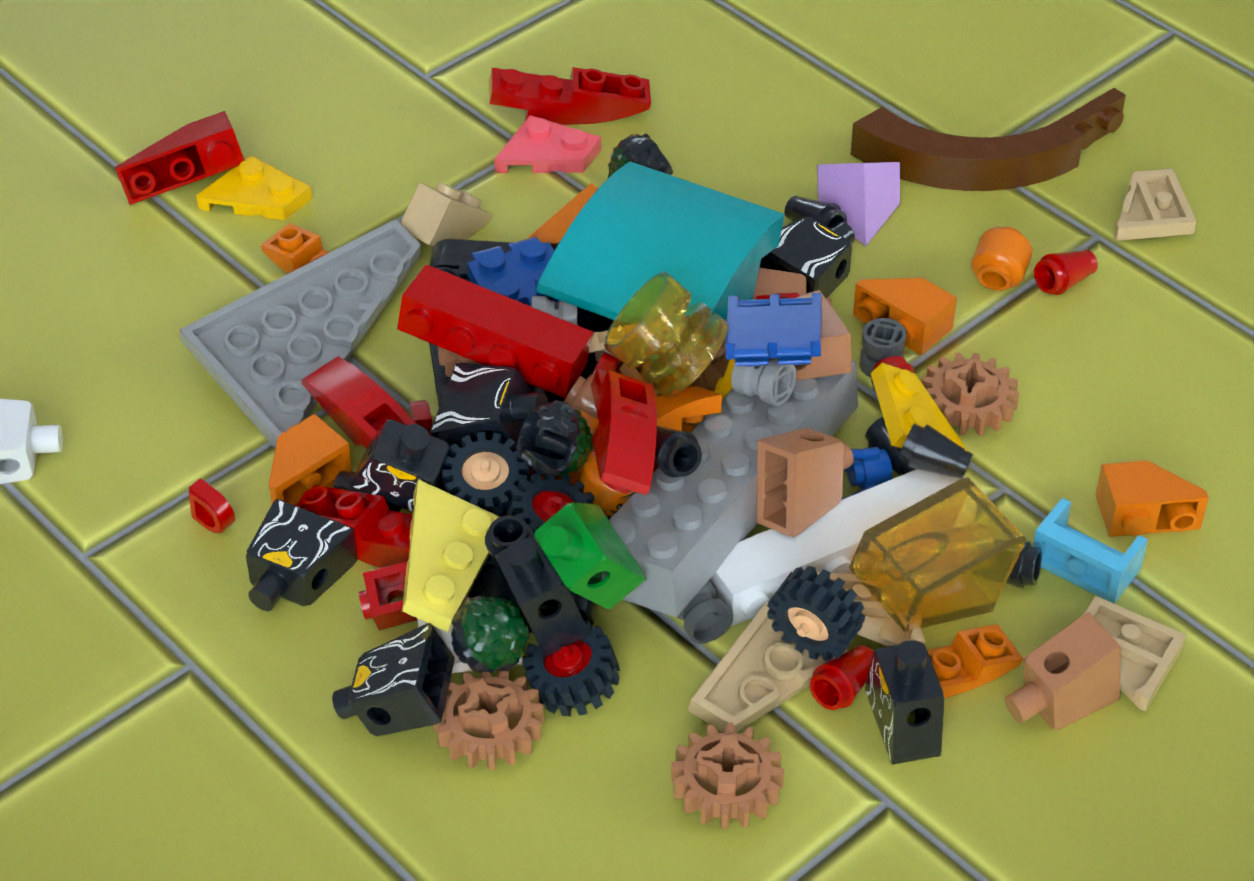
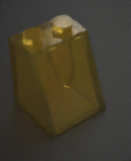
M967 477L950 484L864 531L849 569L904 632L992 612L1027 539Z

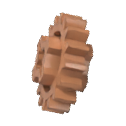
M956 353L955 361L950 362L948 359L941 357L939 358L938 367L929 365L926 377H922L921 383L951 427L953 425L959 427L960 435H965L968 428H974L979 436L984 435L986 426L998 431L1001 429L1002 421H1012L1013 411L1017 410L1018 380L1009 378L1010 368H995V358H991L985 363L980 361L979 353H974L971 359H964L961 353Z
M485 671L481 672V677L474 679L470 673L464 672L462 673V685L459 686L456 683L450 682L442 722L434 725V731L437 732L438 745L440 748L449 746L450 759L454 761L466 755L469 768H474L479 760H486L489 770H495L497 759L503 758L511 766L515 764V752L519 751L526 755L532 753L531 740H541L542 737L541 724H544L543 704H539L538 690H527V678L522 676L512 682L509 680V671H501L498 677H492L491 673Z
M728 723L725 732L718 733L712 724L707 725L706 737L702 738L692 732L688 735V747L678 745L676 748V761L671 764L674 798H684L683 811L686 814L692 813L697 809L700 810V823L707 824L712 817L720 818L722 829H727L730 819L737 818L743 827L749 826V814L754 813L756 816L764 819L767 817L768 804L777 805L779 802L780 789L783 788L784 769L781 768V753L770 752L771 740L768 737L758 741L753 740L754 728L748 727L742 734L735 733L734 724Z

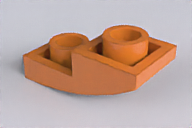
M288 223L261 244L262 252L287 274L330 253L323 250L319 235L291 223Z
M698 386L678 389L655 397L657 426L682 431V423H698L703 421V415L722 413V395Z
M998 624L958 631L952 645L927 650L943 690L944 699L991 682L1020 666L1023 660Z

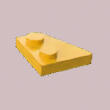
M250 155L239 166L228 171L197 194L196 197L198 208L201 210L210 211L213 204L233 206L234 214L261 215L265 218L286 220L312 200L311 186Z
M881 363L870 373L892 446L903 447L913 424L925 427L928 424L967 451L916 374L885 363Z

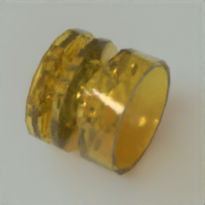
M664 271L647 281L622 308L605 337L604 347L628 368L637 367L644 362L641 377L647 383H655L657 391L666 398H670L685 390L710 364L723 344L729 324L717 313L710 315L711 309L703 302L693 304L688 308L692 293Z

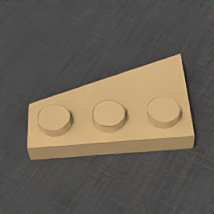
M767 601L690 700L687 711L706 723L712 724L721 732H725L728 723H733L735 733L803 691L810 686V681L813 678V672L816 667L827 662L823 660L821 654L817 660L809 658L808 650H804L801 654L794 649L796 647L794 642L790 641L786 644L781 639L784 633L782 631L775 632L771 626L775 620L768 619L767 612L770 608L767 607Z

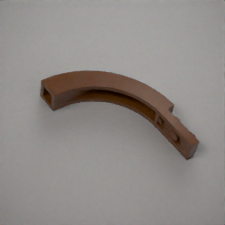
M1112 88L1048 126L1022 134L1003 137H966L945 134L912 124L881 107L853 123L850 155L863 163L900 162V179L925 186L962 191H993L1025 187L1048 181L1077 168L1082 149L1088 148L1093 142L1108 133L1115 132L1120 127L1124 119L1123 108L1126 95L1116 88Z

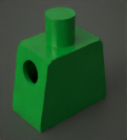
M571 502L540 526L534 533L536 541L565 586L570 591L606 609H612L647 580L599 505ZM603 571H607V576L602 580Z

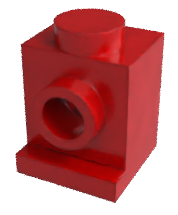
M408 561L363 573L366 590L358 592L361 609L365 620L373 618L379 630L417 621L416 617L402 611L403 600L391 603L396 597H404Z

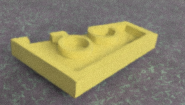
M418 479L413 496L414 510L409 539L411 541L406 567L402 611L448 632L452 625L451 622L454 614H457L459 608L464 603L490 554L485 545V535L491 523L499 518V516Z

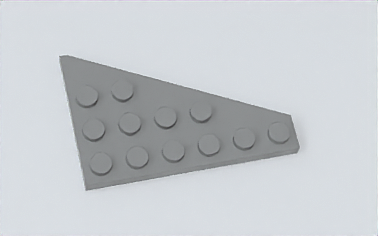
M394 219L181 328L180 340L272 446L276 448L278 436L290 427L305 420L318 403L302 385V379L337 356L346 361L419 259L421 244Z

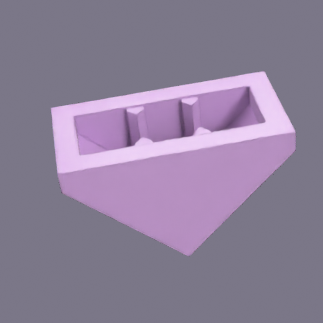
M900 162L817 164L818 200L839 205L841 211L846 214L847 224L854 231L855 238L865 247L900 204Z

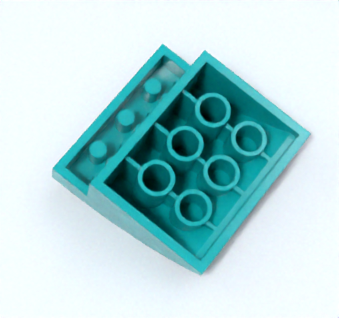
M628 162L599 187L571 223L543 271L537 284L536 292L626 325L639 323L640 330L697 350L726 327L729 296H738L739 300H753L761 259L779 246L785 214L633 162Z

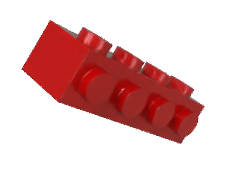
M425 264L402 294L397 330L480 364L513 367L519 370L527 383L563 398H566L586 367L594 334L593 331Z

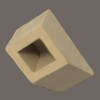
M441 182L437 183L436 188L419 183L400 224L415 238L430 246H434L437 242L444 239L467 240L489 223L493 214L479 207L481 199L459 189L458 191Z

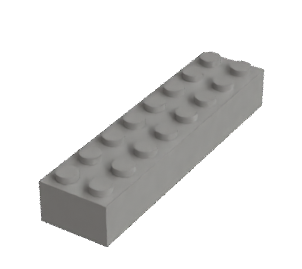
M851 361L852 372L796 380L792 394L783 405L778 407L761 401L759 395L748 397L735 392L733 388L722 399V413L707 415L691 432L696 437L702 450V459L698 468L688 476L674 478L665 475L658 467L652 475L648 494L644 495L635 492L609 520L647 578L645 582L623 600L675 617L682 612L719 569L737 543L744 540L757 525L758 440L802 428L813 429L833 436L858 407L856 362ZM603 571L602 580L607 576V571Z

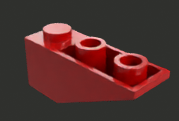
M222 111L184 125L115 166V170L129 205L237 167L245 160L226 112Z

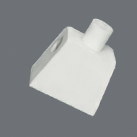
M0 399V484L29 480L34 476L37 453L62 452L63 435L61 426H38L33 404L28 401Z

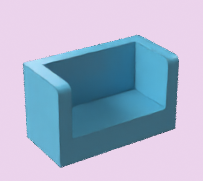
M1061 498L1035 531L1033 547H1039L1042 550L1041 568L1115 604L1142 569L1148 539L1138 535L1127 551L1122 553L1067 526L1071 501Z

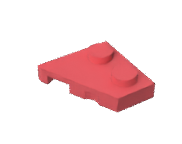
M530 115L494 159L495 172L508 173L509 165H532V173H549L552 171L581 173L588 168L601 151V137Z

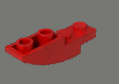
M492 67L489 78V104L524 109L525 121L531 115L560 125L595 124L630 117L649 110L651 106L649 79L640 78L636 75L607 73L593 68L582 69L572 67L570 79H563L554 75L544 76L520 72L515 69Z
M339 356L302 379V385L356 447L362 444L367 449L368 444L386 420H395L407 426L417 424L375 381Z
M597 368L591 382V389L599 423L592 442L600 481H603L609 488L620 493L628 494L631 491L647 495L651 487L657 434V409L653 384L611 370L605 371Z
M314 485L302 495L301 500L295 505L354 528L357 558L362 562L383 568L406 562L409 559L411 541L409 537L413 514L390 511L384 496Z

